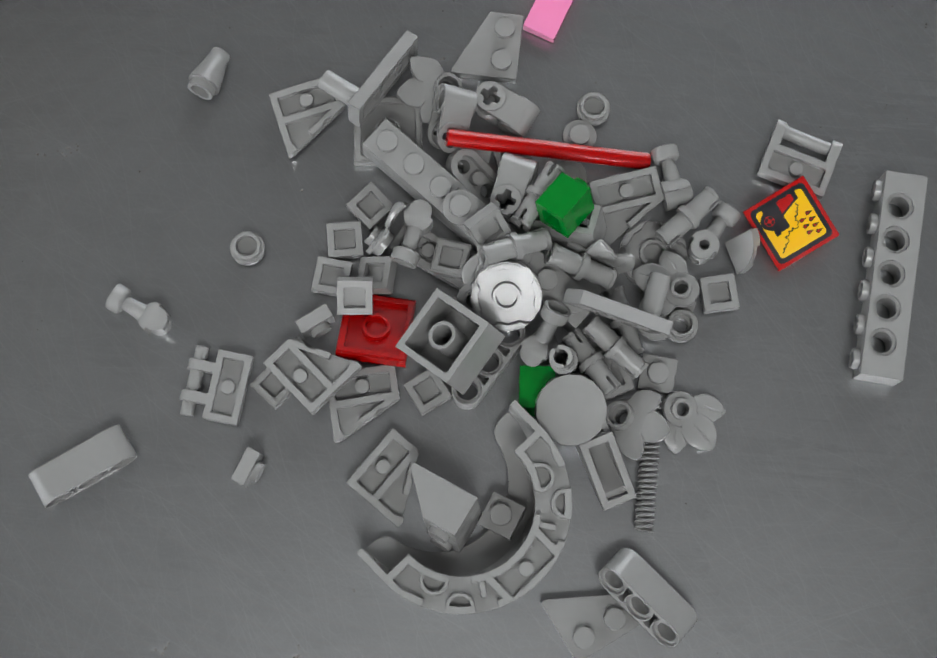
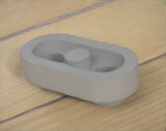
M461 149L452 152L446 159L445 170L483 203L488 205L497 173L471 149ZM459 161L464 166V170L462 173H460L458 170ZM483 185L487 189V194L485 197L481 193V187Z

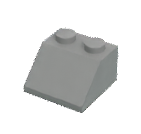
M414 463L411 467V473L427 533L432 537L430 542L445 552H449L452 548L460 553L481 517L478 498Z

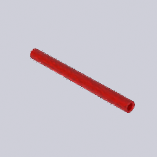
M450 128L447 129L445 145L501 153L507 152L510 154L633 169L648 168L651 164V154L644 152Z

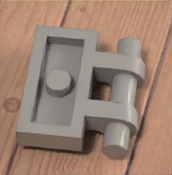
M196 345L194 357L189 358L187 366L190 373L186 389H182L179 399L183 401L180 414L193 417L196 404L205 405L202 415L204 420L239 427L255 358L245 354L218 349L216 362L214 363L207 361L210 348ZM204 374H212L208 393L199 392Z

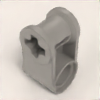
M485 81L476 89L477 105L475 113L480 118L498 127L506 135L525 138L540 114V108L529 99L515 94L495 81ZM490 96L495 98V102H491L489 105L483 103L484 99L487 100Z
M441 83L438 86L426 130V137L431 146L441 149L446 153L462 149L460 147L446 146L445 138L442 139L448 128L469 130L477 105V93L475 91L446 83Z
M505 152L498 167L496 181L490 195V202L499 208L505 221L511 224L510 218L515 214L526 197L525 190L535 182L539 162ZM507 199L512 200L513 205H508L506 210L501 209L500 203L505 204Z

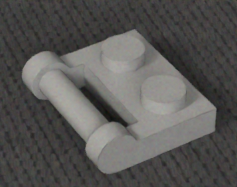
M778 119L756 176L782 186H786L799 177L804 176L817 199L821 200L824 197L843 144L834 140L830 143L788 127V122ZM782 139L825 155V160L821 161L780 145Z

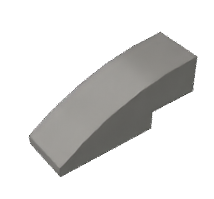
M605 420L601 431L588 442L575 446L604 511L637 498L613 432L609 429Z

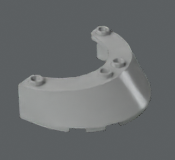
M516 400L510 404L509 411L498 421L494 431L495 440L502 451L508 472L506 498L527 508L511 541L488 530L479 539L464 546L460 553L455 550L449 552H428L409 547L392 537L386 536L378 538L365 550L361 548L357 552L360 558L393 591L416 605L449 614H475L503 607L534 588L550 571L564 547L572 516V490L565 463L551 437Z

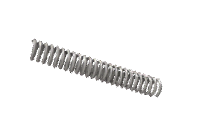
M645 442L644 452L639 460L641 463L638 464L640 467L638 472L641 474L637 475L639 478L637 483L639 485L636 488L639 491L636 492L638 495L636 500L638 502L635 505L638 508L635 509L637 514L634 516L637 519L634 522L637 525L634 526V529L653 533L652 529L646 528H653L655 525L645 522H654L655 519L643 516L656 515L654 512L644 511H654L655 507L646 505H655L656 502L644 499H656L657 497L643 493H657L656 490L646 489L656 488V484L645 482H657L658 480L645 476L657 477V473L646 471H658L659 469L645 465H658V462L647 460H658V456L646 454H659L660 452L645 448H660V446Z

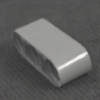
M525 328L515 330L519 335V339L515 343L507 344L502 341L492 357L497 360L498 367L491 372L480 371L472 383L478 392L473 399L464 400L460 398L457 390L452 387V399L459 408L470 410L481 403L522 347L520 343L525 339Z
M115 425L38 467L28 476L45 508H48L68 499L135 460L137 455L121 425Z
M629 548L619 549L599 571L598 579L604 589L660 644L671 648L676 647L697 622V614L692 606L634 550Z

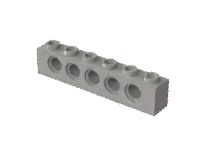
M886 170L878 180L873 182L870 197L871 200L875 201L874 213L869 214L866 226V233L871 234L870 245L865 247L862 257V267H867L865 280H861L858 289V300L862 301L861 314L856 315L853 326V333L858 335L857 346L852 348L849 357V368L853 369L852 379L895 386L903 381L928 177ZM888 205H897L901 209L902 217L892 215ZM884 237L893 238L898 245V250L888 249L884 243ZM880 270H886L892 274L894 279L892 285L882 281ZM877 303L883 304L888 308V319L882 318L877 314ZM872 337L880 338L884 342V353H879L873 349L871 345Z

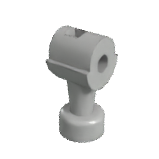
M665 144L654 148L650 153L653 163L661 166L664 181L660 182L664 196L662 204L665 211L677 209L680 205L686 206L694 197L691 184L686 179L680 177L675 161L680 157L677 144Z
M421 199L414 200L410 203L407 210L404 209L403 216L406 230L402 246H395L390 256L391 261L408 268L417 267L420 255L415 251L422 235L429 233L434 226L431 205Z
M721 201V204L712 210V216L714 217L712 222L705 230L697 231L691 236L688 242L690 245L687 249V257L693 264L703 265L710 258L714 259L720 248L719 238L726 226H735L741 218V214L730 204Z
M117 284L107 298L105 304L107 309L114 313L126 311L139 320L140 327L149 335L151 333L158 336L164 335L171 330L172 319L160 303L153 302L146 305L131 298V290L121 284Z
M545 301L540 311L543 318L542 324L536 332L520 343L522 345L520 357L530 367H536L549 358L551 349L553 347L554 349L557 348L558 341L554 335L557 326H564L571 315V310L559 301Z

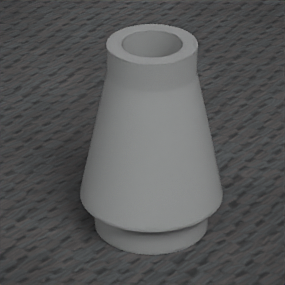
M213 47L206 58L188 76L190 81L187 85L188 89L196 96L205 100H211L214 95H218L227 64L231 58L230 55L221 48Z

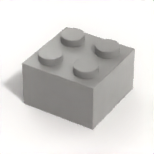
M436 288L395 347L464 395L505 336L489 322Z

